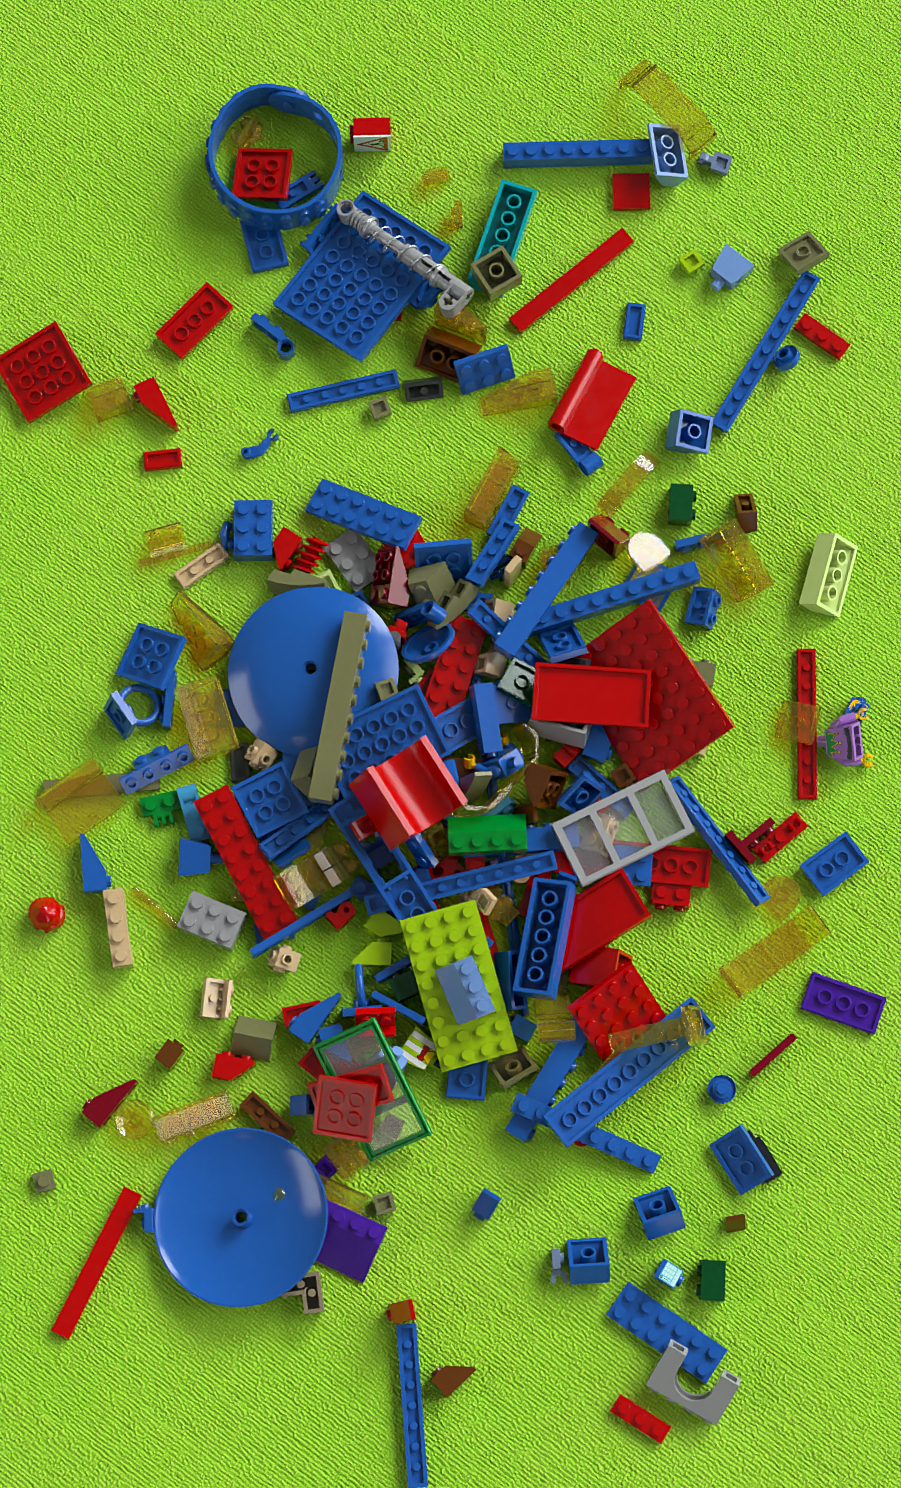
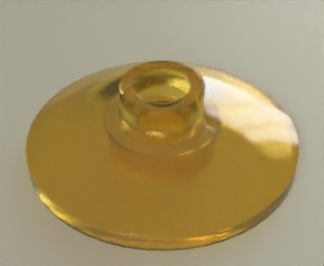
M130 1100L123 1103L115 1116V1124L118 1131L129 1139H140L148 1135L155 1121L153 1110L147 1103L141 1100ZM135 1116L139 1118L137 1124L132 1122V1118Z

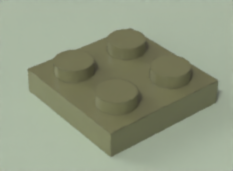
M810 231L778 249L779 255L798 276L830 257L829 252Z

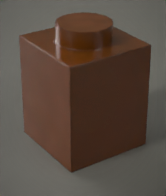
M168 1039L154 1058L172 1071L185 1054V1051L182 1049L184 1045L176 1039L173 1041Z

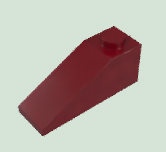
M132 1079L94 1097L92 1100L88 1099L82 1107L84 1109L82 1114L102 1129L139 1082Z

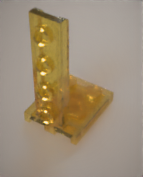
M682 1006V1017L608 1034L612 1053H619L686 1037L689 1046L708 1045L700 1006Z

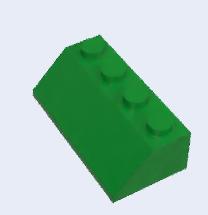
M525 814L449 817V855L469 856L527 853Z

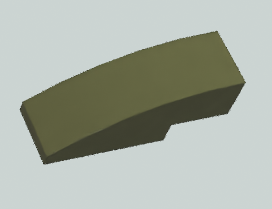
M274 569L267 578L270 592L277 594L303 587H328L325 579L296 569L291 574Z
M460 578L452 592L444 591L437 603L447 612L444 621L436 625L429 620L425 624L437 630L447 625L468 607L480 589Z
M492 771L473 772L459 779L461 791L468 800L463 806L471 805L482 795L492 777Z

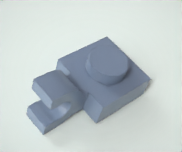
M716 151L714 156L701 152L698 164L710 165L709 171L727 176L733 157Z
M560 1248L551 1249L553 1271L551 1283L556 1282L555 1277L557 1275H561L563 1283H567V1276L561 1271V1265H564V1253H560Z

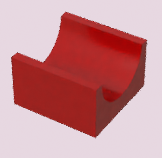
M426 735L386 762L376 767L372 765L348 784L390 851L447 818L468 802Z

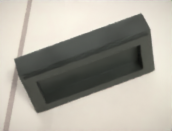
M249 743L229 744L232 783L242 782L251 777L250 765H248L250 761L244 757L249 748Z

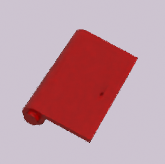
M593 348L587 350L547 424L554 431L598 451L637 377L604 362L602 352Z

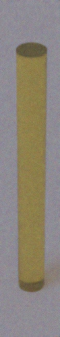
M209 540L138 560L139 567L209 549L212 547V543Z

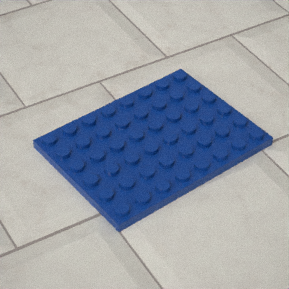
M362 191L353 202L355 207L366 215L376 217L380 228L390 227L393 237L403 236L406 244L416 245L421 253L430 255L437 264H440L451 250L450 245L365 191ZM339 219L276 298L273 305L362 363L427 279L423 280V276L413 269L410 271V267L400 260L396 261L398 255L387 248L383 252L384 245L374 239L369 243L370 237L362 238L356 229L350 225L343 224ZM383 228L384 231L391 235L388 228ZM401 237L396 238L404 244V240Z

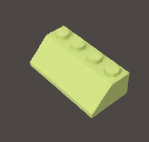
M818 533L799 604L811 611L839 618L858 546L837 533Z

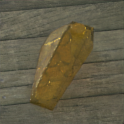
M551 368L532 370L480 397L483 416L557 404L558 399Z
M179 590L170 605L178 624L182 625L184 629V637L189 641L192 649L190 651L192 658L202 671H206L229 654L234 640L222 625Z

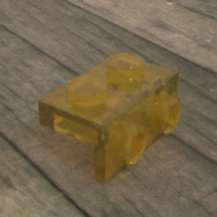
M181 522L144 532L151 558L163 557L166 554L181 552L188 548Z

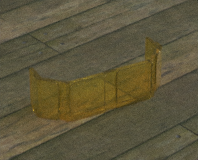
M643 59L619 80V89L621 91L626 86L633 88L681 137L689 151V161L716 139L717 133L704 112L656 64H651V62Z
M524 722L510 730L521 742L524 766L515 771L482 806H469L465 803L452 813L453 816H481L493 810L511 791V787L525 776L526 767L531 762H538L539 734L532 727H529Z
M808 904L789 921L728 964L721 966L717 971L739 999L815 946L831 932L811 904Z
M566 970L560 975L556 1001L533 998L539 1044L571 1042L576 1039L575 1021H572V1015L567 1009V1006L570 1005Z

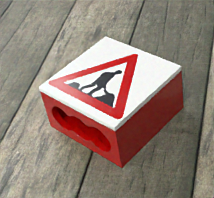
M390 117L353 118V125H350V142L354 143L355 152L391 151Z

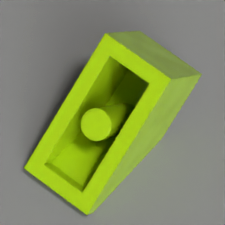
M386 912L371 915L364 926L367 930L366 934L373 939L377 937L385 939L403 935L400 922Z
M380 938L377 939V942L370 943L352 960L353 967L357 963H360L362 967H390L392 965V942H388L389 939Z

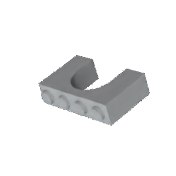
M671 1339L650 1374L646 1385L649 1386L651 1391L666 1396L670 1402L682 1405L689 1413H696L705 1422L717 1425L736 1393L741 1379L723 1369L710 1391L704 1394L687 1392L678 1382L677 1371L687 1355L688 1348Z

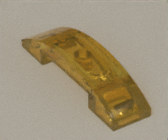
M645 450L616 480L599 501L597 507L611 518L646 476L650 475L660 462Z

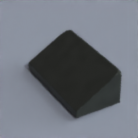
M441 376L404 381L406 402L443 398Z

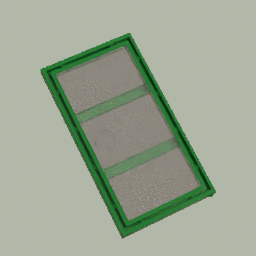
M375 1017L312 1046L327 1076H336L378 1063L383 1064L394 1101L376 1106L371 1143L360 1141L370 1162L433 1134Z

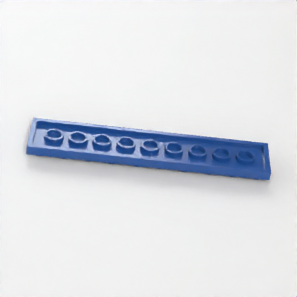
M689 997L541 1117L566 1148L569 1147L712 1031L715 1025L693 997Z

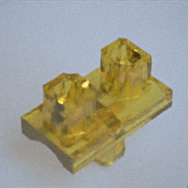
M254 114L251 117L244 116L240 121L243 130L241 132L234 131L231 135L233 142L240 148H249L255 141L262 142L264 139L261 135L263 124L259 122L258 117Z

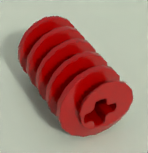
M311 535L312 538L306 537L309 545H302L306 551H299L302 558H295L298 565L292 564V568L307 574H315L312 567L319 566L315 560H322L319 553H326L322 548L323 546L329 547L328 543Z

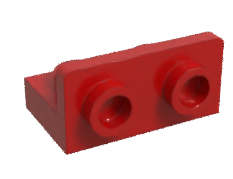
M652 883L650 906H654V909L666 910V907L674 908V911L685 912V909L689 910L691 886Z
M395 1007L356 1008L355 1026L375 1017L384 1036L395 1037ZM368 1029L357 1034L356 1038H375L372 1030Z

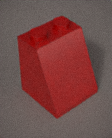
M603 947L569 970V982L576 986L593 988L629 960L632 962L633 956L620 949Z

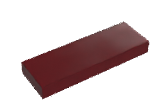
M793 1033L788 1035L749 1070L748 1075L753 1079L793 1043L797 1037Z

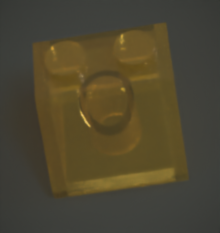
M121 375L86 389L99 423L134 410Z

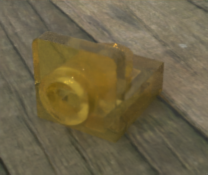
M461 200L454 201V207H451V218L444 219V229L455 231L463 228Z

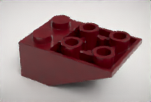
M399 547L378 549L375 556L376 567L372 575L373 586L369 594L370 605L388 610L408 607L410 588Z

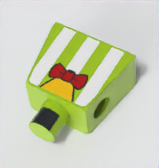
M416 1026L402 1047V1055L408 1060L407 1065L423 1072L430 1065L439 1071L441 1067L436 1055L434 1042Z

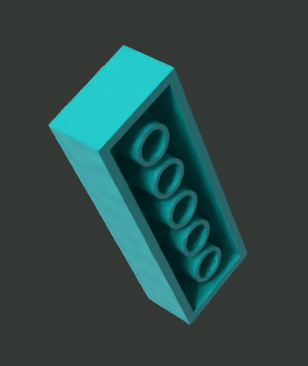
M501 180L474 262L503 245L515 263L537 199L536 189ZM470 272L467 285L474 290L483 292Z

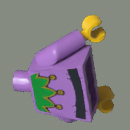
M860 708L856 714L853 712L840 716L830 724V728L824 731V735H819L817 738V745L819 747H826L827 756L834 758L835 761L845 767L860 766L861 764H864L866 767L873 765V762L865 761L867 758H873V755L870 753L863 755L860 721H857V719H868L869 716H860L862 711L867 710L866 708Z

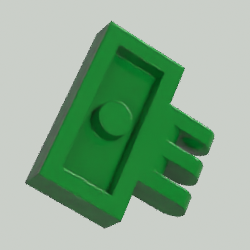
M177 790L139 798L143 817L153 816L156 828H160L158 820L161 819L163 827L167 826L166 818H169L171 825L175 824L172 812L182 810Z

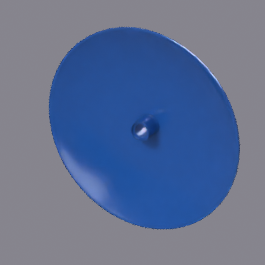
M303 587L284 592L270 599L246 620L231 650L228 666V684L238 715L248 729L260 740L279 751L299 756L301 750L318 746L313 734L322 729L344 611L367 614L369 621H372L371 631L367 632L366 635L368 647L366 651H363L362 656L365 659L364 667L359 671L361 683L355 692L357 704L352 707V713L356 714L380 702L374 687L375 683L393 677L397 687L399 662L393 637L382 618L359 598L334 588ZM310 666H316V671L313 674H308L307 672Z
M253 1128L228 1129L206 1136L193 1144L177 1158L168 1170L159 1188L154 1207L153 1225L155 1241L160 1257L172 1277L194 1296L206 1302L225 1307L255 1306L285 1294L303 1279L311 1269L321 1251L326 1236L328 1206L325 1189L316 1168L309 1158L293 1143L265 1130ZM245 1213L246 1220L243 1223H239V1216Z

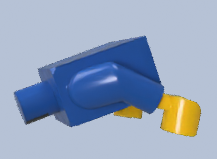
M502 732L503 738H501L502 747H505L502 748L503 751L497 753L496 757L487 758L477 764L475 763V756L468 754V759L464 758V767L466 769L474 768L475 772L492 771L490 781L508 777L524 766L523 754L512 742L509 743L508 734Z

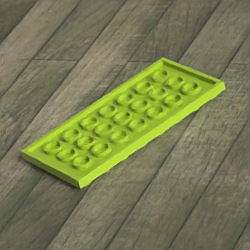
M475 899L399 920L441 1071L446 1072L518 1051ZM472 955L495 1011L458 1025L435 970Z

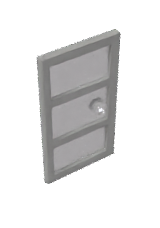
M665 770L551 824L581 887L595 882L695 832Z

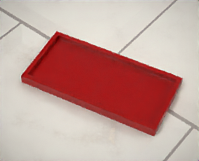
M536 662L532 721L648 728L652 670Z
M623 868L618 869L575 896L561 973L652 917Z

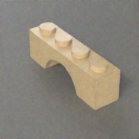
M498 598L485 600V604L504 622L509 616H514V603ZM493 638L490 648L478 656L474 674L490 679L503 678L506 671L507 657L493 648L495 643Z
M123 888L103 890L113 968L117 970L134 967L133 951L127 924L125 891Z

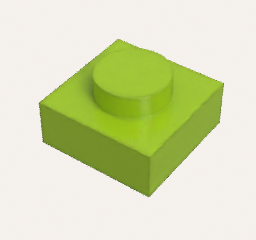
M695 249L686 253L678 260L688 275H691L705 265Z

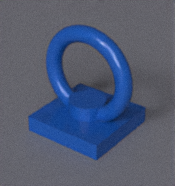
M132 684L125 687L120 693L115 691L110 694L103 710L125 740L131 737L136 726L142 727L154 723L160 716L162 703L159 695L149 686ZM138 691L146 693L151 697L154 702V711L149 717L137 719L134 716L130 705L124 702L130 693Z
M360 963L355 964L354 967L357 1000H353L352 1007L342 1008L343 1017L355 1016L356 1008L382 1007V1004L371 1005L370 998L366 999L363 968Z

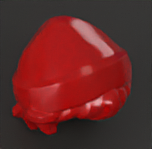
M40 897L30 904L28 911L29 919L37 930L41 929L47 934L64 924L65 907L60 905L55 898Z

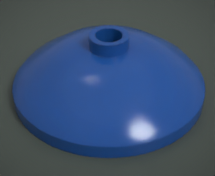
M448 623L438 630L427 625L417 630L406 640L402 647L404 659L411 663H424L441 656L454 639L455 631L452 625Z

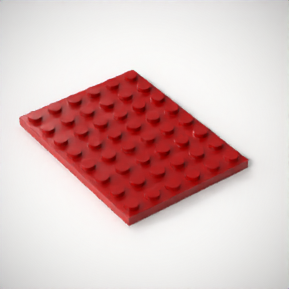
M651 599L645 601L586 645L588 653L573 657L591 659V666L652 670L648 728L602 725L623 764L627 763L636 777V783L662 770H665L668 775L735 728V725ZM652 785L641 789V791L643 792V791L647 790V789H648L649 787H651Z

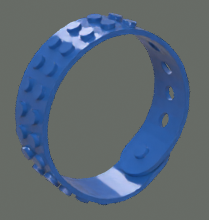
M267 83L251 85L235 93L226 105L221 107L217 119L213 120L211 124V134L207 136L206 147H208L207 154H205V160L212 190H216L218 194L217 199L222 205L225 204L230 214L235 218L238 217L250 226L262 227L265 230L280 229L285 231L307 226L312 221L322 217L337 196L344 171L341 134L332 115L326 108L299 89ZM269 105L285 113L306 117L317 123L330 135L337 148V162L329 182L312 200L289 209L260 208L239 199L231 193L220 179L215 165L222 139L230 126L241 115L253 108Z

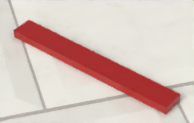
M621 228L513 314L509 321L521 334L633 245L634 240Z
M796 649L797 800H817L816 649Z
M124 1186L51 1331L67 1339L71 1338L133 1215V1209H136L142 1197L141 1194Z

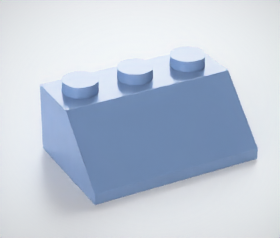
M648 123L647 128L655 177L661 185L678 186L688 178L680 126Z
M472 955L435 970L458 1025L495 1011Z

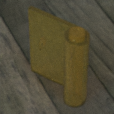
M93 757L35 797L37 801L34 802L40 811L44 810L69 845L80 838V834L87 833L126 805Z

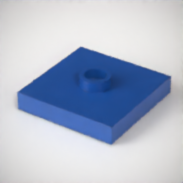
M493 686L499 725L530 722L532 715L531 707L496 690L498 686Z

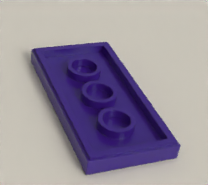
M812 972L800 1009L875 1035L887 998Z

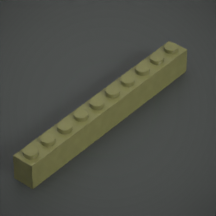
M344 611L308 796L311 802L334 805V801L338 800L339 797L337 785L343 776L341 764L342 762L345 763L347 751H344L345 744H348L350 740L348 728L349 725L353 724L354 719L352 707L357 704L355 692L356 688L360 687L361 676H359V671L364 667L365 659L362 656L363 651H366L368 647L366 635L367 632L371 631L372 621H369L367 614Z

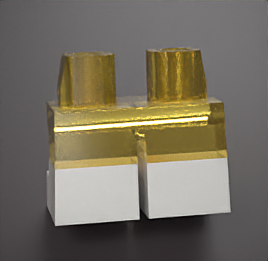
M338 841L329 847L321 849L314 855L322 871L327 869L324 874L332 887L349 878L362 865L359 858L354 857L350 859L347 854L352 850L348 841L342 843Z

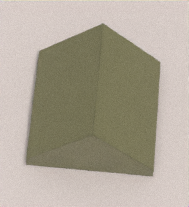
M239 1015L233 1034L231 1053L270 1061L277 1023Z
M522 1045L517 1047L518 1051L505 1054L489 1064L490 1069L504 1091L538 1071L537 1065Z

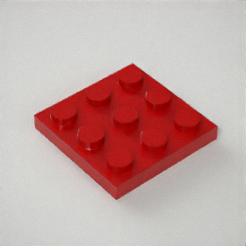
M238 148L232 193L242 201L287 202L293 150Z
M320 1074L312 1133L371 1143L378 1084Z

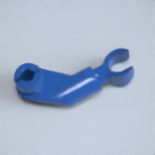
M273 428L270 429L265 440L263 439L257 446L242 448L241 455L245 459L264 455L270 447V443L276 442L279 439V435L276 433L271 438V434L275 430Z

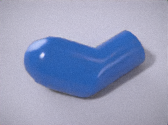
M229 521L223 522L219 536L225 549H234V539H229L232 523Z

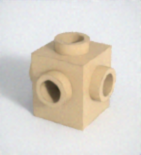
M257 738L248 748L244 757L250 761L248 765L258 771L259 768L266 770L272 766L279 752Z
M281 944V947H273L270 951L268 965L274 967L273 971L285 974V971L296 973L301 954L292 951V947Z

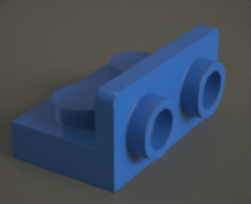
M694 586L684 622L689 625L703 626L707 630H712L717 620V609L721 605V595L715 589Z

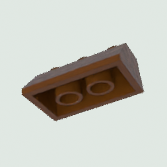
M430 326L424 334L415 366L458 383L453 362L480 353L482 345Z
M531 762L525 769L524 783L533 806L555 809L558 804L557 798L562 794L570 774L550 765Z

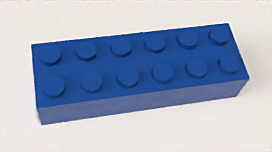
M534 877L513 985V991L517 996L556 1001L577 889L572 882Z

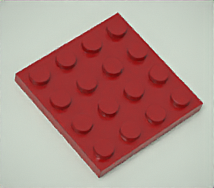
M56 321L0 355V375L28 423L34 422L93 385Z
M630 960L567 1006V1009L604 1065L666 1017Z

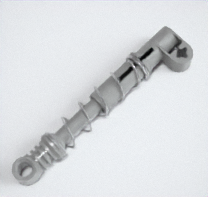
M344 199L337 204L338 216L343 224L350 225L356 229L364 239L370 237L369 243L374 239L384 245L383 252L387 248L398 255L396 261L400 260L410 267V271L413 269L423 276V280L427 279L431 286L444 291L439 298L440 310L444 317L453 318L457 316L470 301L474 294V289L451 274L446 266L437 264L430 255L421 253L416 245L406 244L403 236L393 237L390 227L380 228L376 217L363 213L355 207L351 200ZM383 228H388L391 235L384 231ZM401 237L404 240V244L396 238Z

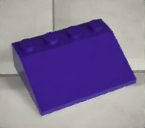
M327 1200L328 1224L326 1236L316 1261L364 1283L388 1227Z

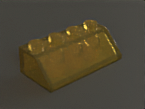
M499 446L464 511V521L483 531L492 524L495 518L493 514L496 510L499 511L503 504L502 498L504 494L507 495L512 487L510 484L512 479H516L521 471L519 461L503 447Z
M736 518L728 519L699 538L700 543L737 603L762 592L774 584L773 579Z
M218 676L190 681L175 688L196 760L209 761L240 748Z
M224 1090L157 1115L151 1119L161 1142H166L168 1145L178 1141L177 1137L183 1135L190 1137L197 1134L196 1130L203 1128L204 1131L215 1127L214 1123L220 1121L222 1123L234 1120L233 1116L236 1115L229 1093Z

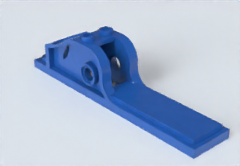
M354 793L328 809L398 921L438 910L398 847L390 851L379 832L375 833L376 840L374 842H359L350 824L367 815ZM395 860L403 873L385 883L377 870Z

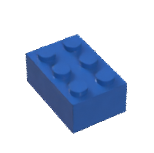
M234 500L235 561H273L272 500Z

